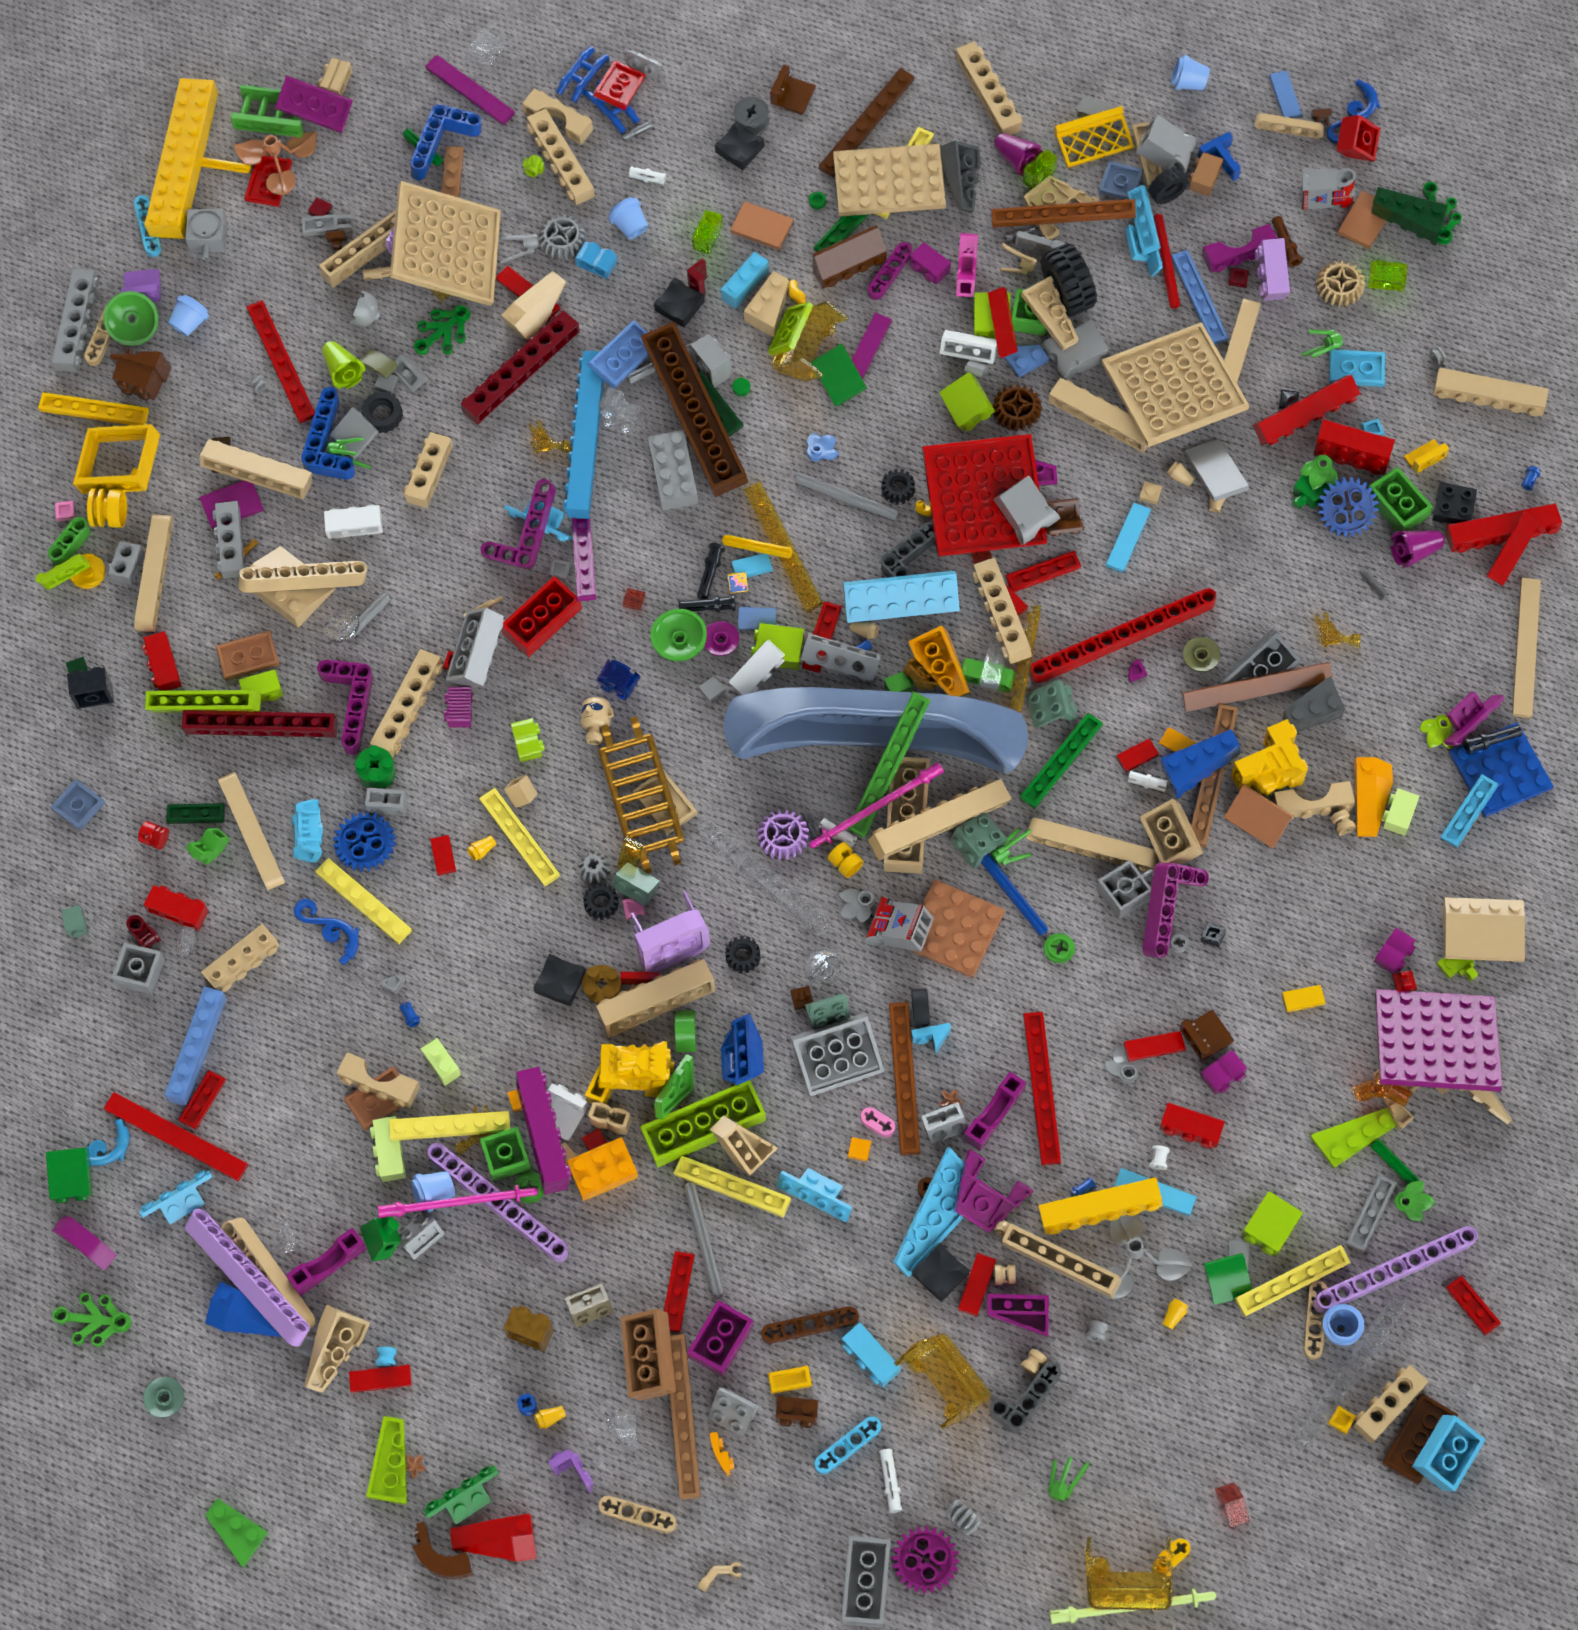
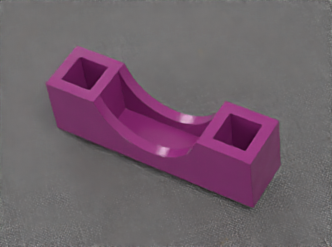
M1266 224L1253 229L1251 241L1245 246L1233 248L1218 241L1204 246L1202 257L1210 273L1215 271L1221 272L1226 267L1238 266L1243 261L1254 260L1255 250H1257L1262 240L1277 239L1271 225Z
M1009 1072L999 1085L988 1106L974 1119L965 1131L964 1141L981 1151L1024 1092L1026 1082L1012 1072Z
M352 1227L338 1237L334 1244L320 1257L300 1264L287 1273L286 1276L301 1297L367 1250V1248Z

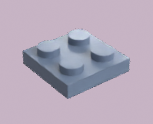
M1108 161L1098 194L1121 200L1129 199L1127 192L1139 186L1143 169Z
M75 779L50 808L81 831L105 804V801Z

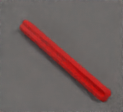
M1157 213L1153 216L1160 243L1159 254L1162 261L1170 308L1177 309L1180 307V299L1164 217L1162 214Z

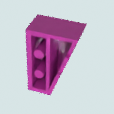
M987 1294V1317L1048 1338L1049 1295Z

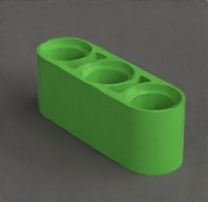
M83 517L74 518L49 548L48 556L54 566L69 560L89 537L91 530L86 519Z
M965 658L961 666L966 682L1003 692H1011L1016 676L1015 671L970 658Z

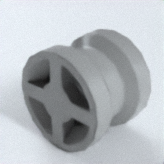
M1089 1321L1088 1327L1090 1329L1086 1333V1339L1104 1343L1106 1341L1105 1332L1108 1331L1109 1325L1099 1321Z

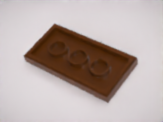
M1422 1393L1382 1464L1419 1485L1423 1475L1412 1467L1442 1415H1455L1458 1417V1414Z

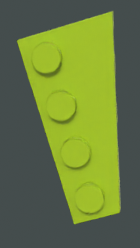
M1384 1108L1310 1135V1138L1334 1169L1395 1128L1396 1124L1388 1109Z
M383 1416L366 1498L407 1505L404 1419Z

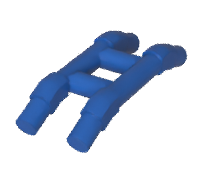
M589 47L587 50H584L571 69L561 79L556 93L562 96L565 88L573 80L579 84L576 86L570 100L577 103L585 87L598 70L609 60V56L605 54L598 58L594 65H591L586 60L595 52V49ZM580 67L589 71L584 78L576 74Z
M598 80L596 85L598 86L602 80ZM584 90L583 96L595 104L615 128L623 134L627 129L616 116L622 109L614 107L612 110H609L605 106L607 102L594 97L593 92ZM628 105L624 112L636 124L640 119L632 107Z

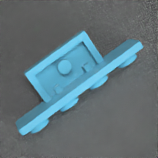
M1128 225L1124 230L1131 259L1146 261L1149 275L1154 277L1162 269L1159 250L1157 249L1144 255L1141 251L1136 226Z
M531 499L525 512L505 505L504 509L508 511V515L518 519V516L523 518L525 523ZM544 502L538 504V511L543 509ZM552 506L544 533L550 534L552 532L556 534V539L566 542V540L572 541V536L558 530L565 512ZM539 520L534 521L532 526L534 524L539 525Z
M809 1168L800 1180L784 1171L780 1173L776 1184L778 1188L844 1222L848 1221L852 1207L836 1199L842 1191V1185Z
M204 1170L194 1175L193 1180L189 1182L183 1181L178 1184L176 1190L164 1192L153 1203L152 1201L145 1203L139 1211L141 1217L143 1218L160 1208L169 1224H172L203 1206L205 1203L198 1193L196 1186L212 1178V1174L209 1170L206 1172Z

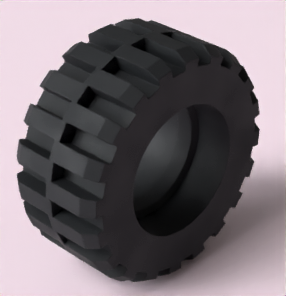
M1065 243L1045 252L1041 257L1040 264L1043 278L1052 277L1053 285L1059 293V299L1066 309V315L1072 317L1094 307L1097 302V293L1093 277L1081 253L1072 244Z

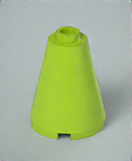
M335 341L327 342L323 346L322 354L333 385L338 389H341L340 387L349 389L357 385L363 378V371L365 372L366 370L362 361Z

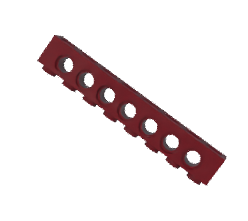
M564 310L560 314H556L547 326H543L537 335L531 337L526 342V345L516 350L508 361H504L496 372L491 373L483 384H479L472 394L462 400V412L477 425L482 422L580 332L579 323Z
M183 710L182 729L188 735L336 738L338 719L334 713Z

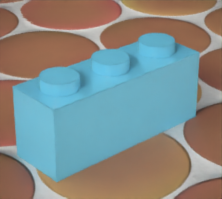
M753 252L721 288L722 300L736 309L769 272L768 260Z
M861 1323L857 1324L842 1338L843 1350L848 1355L852 1354L857 1359L855 1362L861 1370L866 1369L870 1373L869 1378L876 1386L879 1384L883 1388L901 1372V1367Z

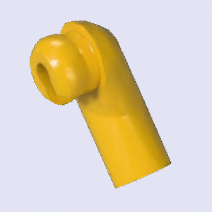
M791 280L789 282L790 298L796 301L797 304L805 303L806 296L804 292L798 289V282Z
M922 500L917 501L915 504L916 512L930 517V506L925 505Z

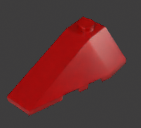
M531 1514L508 1516L450 1528L452 1550L514 1562L537 1559Z

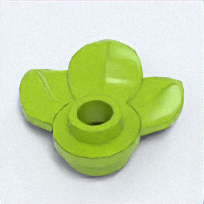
M1438 715L1435 719H1426L1422 722L1419 730L1427 733L1428 748H1434L1440 744H1443L1447 749L1453 747V745H1445L1444 740L1453 733L1451 729L1452 724L1446 715ZM1441 721L1446 723L1445 727L1441 726Z

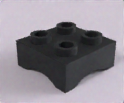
M736 121L728 133L715 144V153L741 170H744L765 147L764 138L750 132L741 123Z
M674 277L666 291L654 302V310L684 328L705 302L704 294L689 288Z
M1440 482L1432 520L1454 524L1472 520L1477 489Z
M549 954L544 968L533 987L534 992L571 1007L586 973L585 967L569 963Z
M941 1243L912 1271V1276L940 1302L969 1275V1269L959 1262Z

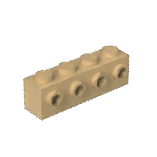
M261 924L201 971V973L213 989L223 991L224 993L231 988V984L236 980L243 979L251 968L258 967L265 957L272 956L277 951L279 944L268 929Z

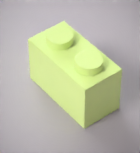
M1397 788L1396 794L1391 793L1388 802L1391 808L1389 811L1385 810L1382 821L1385 822L1383 828L1405 836L1419 795Z
M438 1038L421 1048L423 1056L444 1086L461 1076L458 1066Z

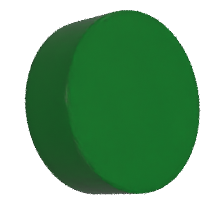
M822 192L810 194V207L816 210L824 208L826 205L825 194Z
M746 378L735 379L732 384L733 393L739 397L748 395L751 390L750 382Z

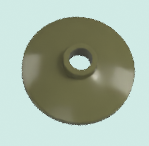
M1196 637L1188 641L1184 646V662L1194 671H1210L1220 661V649L1209 638ZM1198 655H1203L1204 659H1199Z

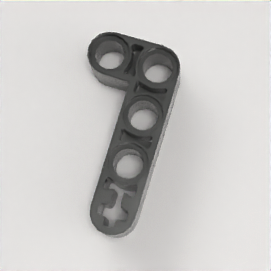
M932 521L924 524L882 556L881 571L887 578L910 575L906 565L935 544ZM915 542H921L922 544L916 545V544H914V543H915ZM905 552L907 555L903 556L900 553ZM887 563H892L893 565H892V566H886L885 564H887Z
M1056 1362L1046 1363L1015 1406H1012L1003 1399H995L990 1406L991 1417L1013 1433L1021 1432L1058 1382L1061 1375L1059 1364ZM1055 1370V1375L1052 1374L1047 1382L1045 1379L1047 1378L1048 1371ZM1042 1385L1045 1388V1392L1037 1393L1034 1387ZM1029 1401L1034 1407L1026 1410L1022 1404ZM1002 1406L1005 1412L997 1414L994 1412V1408ZM1012 1418H1019L1022 1424L1020 1426H1013L1010 1420Z

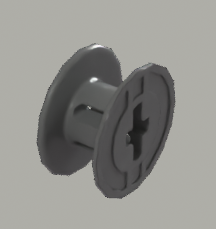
M745 97L735 105L734 122L738 121L747 130L759 135L766 130L769 124L768 105L758 97Z

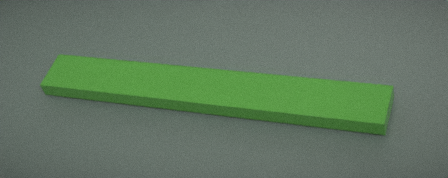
M915 691L912 693L855 814L886 796L931 702L927 697ZM878 810L850 826L848 830L865 838Z

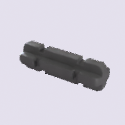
M812 813L805 814L803 820L807 823L810 836L814 840L821 836V832ZM825 842L817 846L816 849L823 848L826 845Z

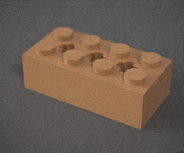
M652 1309L621 1317L628 1397L642 1401L676 1393L668 1313L659 1309Z

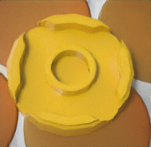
M82 554L88 560L90 567L70 579L77 587L90 589L98 586L104 580L106 567L102 559L94 554Z

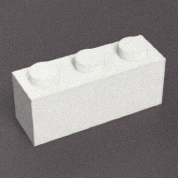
M945 330L942 336L940 354L994 363L997 353L996 339Z
M379 505L324 511L325 532L328 539L383 533L382 514Z
M768 639L733 676L729 683L742 695L756 692L759 689L757 685L761 680L765 683L772 675L770 671L774 667L778 669L785 661L782 659L785 654Z

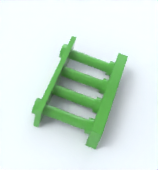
M240 85V92L244 102L240 113L232 112L231 121L233 129L302 137L303 135L302 122L298 117L292 116V119H283V112L276 110L275 117L265 116L268 102L277 103L281 90ZM251 100L261 101L258 115L248 114Z

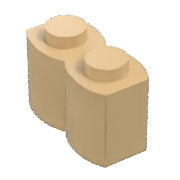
M600 1102L592 1103L588 1114L589 1122L594 1127L600 1129L609 1128L612 1132L620 1135L628 1133L632 1122L631 1116L626 1110L620 1108L611 1109L608 1105Z

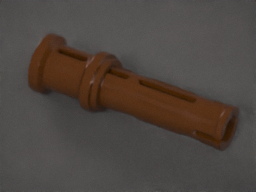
M1282 216L1274 217L1271 222L1278 238H1284L1287 265L1289 267L1300 265L1303 258L1297 251V244L1291 240Z

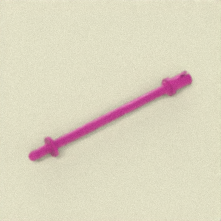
M936 762V764L924 771L923 769L920 770L918 777L829 831L823 828L822 832L824 834L812 840L809 846L816 848L827 840L831 844V838L921 783L929 784L930 780L944 773V770L939 762Z
M515 1185L514 1190L406 1205L398 1201L396 1204L378 1206L379 1219L392 1216L399 1218L406 1212L516 1198V1202L519 1203L520 1197L537 1195L538 1189H519L518 1185Z

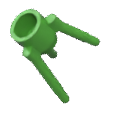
M1308 330V333L1327 336L1324 338L1323 346L1303 352L1301 355L1312 354L1311 358H1314L1335 348H1340L1343 344L1342 336L1340 333H1335L1334 330Z
M364 438L337 439L336 443L330 442L328 444L327 453L339 456H356V452L346 451V447L343 444L363 441ZM351 459L353 464L371 469L370 465Z
M1016 829L1007 837L1005 844L991 851L990 853L997 864L1002 862L1003 865H1006L1010 862L1030 857L1031 854L1027 853L1008 858L1010 856L1008 848L1030 834L1031 829L1009 842L1020 832V829Z
M1068 1457L1061 1479L1056 1481V1483L1057 1461L1053 1460L1050 1484L1047 1490L1050 1492L1049 1497L1064 1502L1065 1498L1069 1499L1072 1490L1089 1466V1462L1084 1464L1067 1489L1068 1485L1064 1482L1072 1457Z

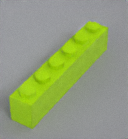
M254 690L146 691L145 710L153 713H183V710L260 711L261 693Z

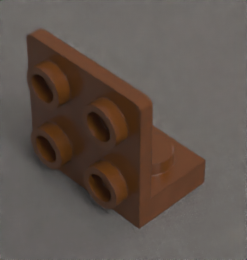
M783 64L770 91V103L799 114H804L816 89V85L793 78L792 74H790V66Z
M1214 1010L1208 1011L1192 1022L1189 1019L1181 1022L1180 1031L1201 1062L1234 1042V1039Z

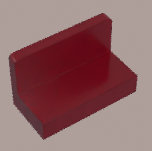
M702 258L687 269L689 288L699 291L706 296L704 280L707 278L706 260Z

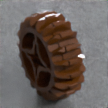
M1010 384L1009 389L1004 387L1002 392L999 391L997 397L994 398L993 408L995 412L993 415L996 417L997 423L1001 422L1002 428L1008 425V430L1015 427L1017 432L1018 428L1021 427L1024 431L1026 426L1031 428L1032 423L1036 424L1037 419L1041 416V399L1038 398L1037 393H1033L1032 388L1027 390L1026 384L1023 388L1019 384L1016 387ZM1016 403H1018L1019 407L1018 412L1016 411Z

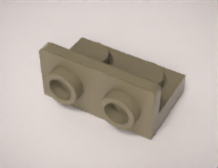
M602 1283L565 1298L576 1327L613 1313L611 1303Z

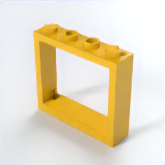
M147 424L88 428L73 485L81 494H89L91 488H96L98 491L105 489L107 493H109L110 489H123L125 492L146 491L160 433L153 425ZM145 440L136 475L91 477L100 442Z

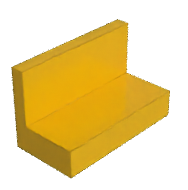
M1433 439L1405 455L1404 459L1417 474L1447 457L1449 447L1446 443L1439 445Z

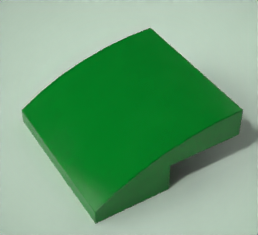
M1243 1253L1204 1263L1206 1279L1214 1305L1233 1301L1235 1298L1252 1290Z

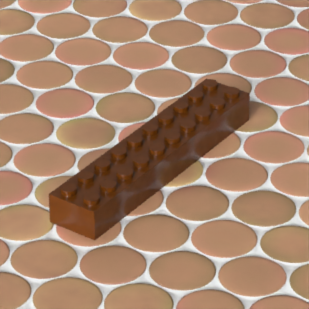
M674 321L642 335L641 339L714 496L718 497L749 483L745 470Z

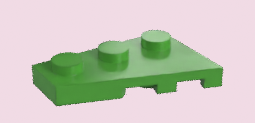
M685 1055L656 1098L654 1108L657 1118L663 1119L694 1090L693 1056Z
M218 1498L205 1514L244 1568L268 1532Z

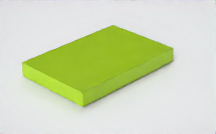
M810 302L786 308L767 353L774 356L794 350L813 307Z

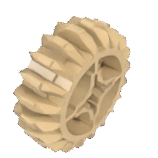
M1343 260L1340 261V264L1336 261L1333 264L1328 263L1317 275L1316 290L1320 293V298L1325 297V303L1331 301V306L1334 303H1338V307L1341 306V303L1345 307L1349 303L1353 305L1355 300L1358 301L1364 293L1365 278L1364 275H1361V269L1356 270V265L1350 266V261L1347 264H1344Z

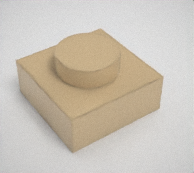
M1144 481L1139 500L1157 505L1162 486Z

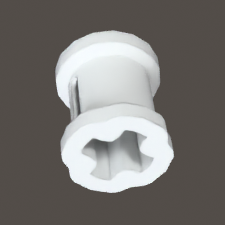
M1160 1145L1152 1146L1153 1157L1152 1162L1149 1164L1150 1168L1166 1170V1158L1170 1149Z

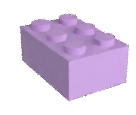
M1284 238L1262 240L1257 250H1255L1256 261L1259 260L1257 277L1261 278L1259 295L1263 297V301L1285 299L1290 293Z

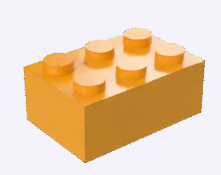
M622 1137L566 1160L583 1201L638 1178L637 1170Z

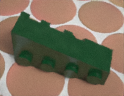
M1378 187L1371 213L1391 224L1393 222L1396 223L1401 229L1409 230L1415 233L1417 237L1425 238L1436 246L1446 218L1448 205Z

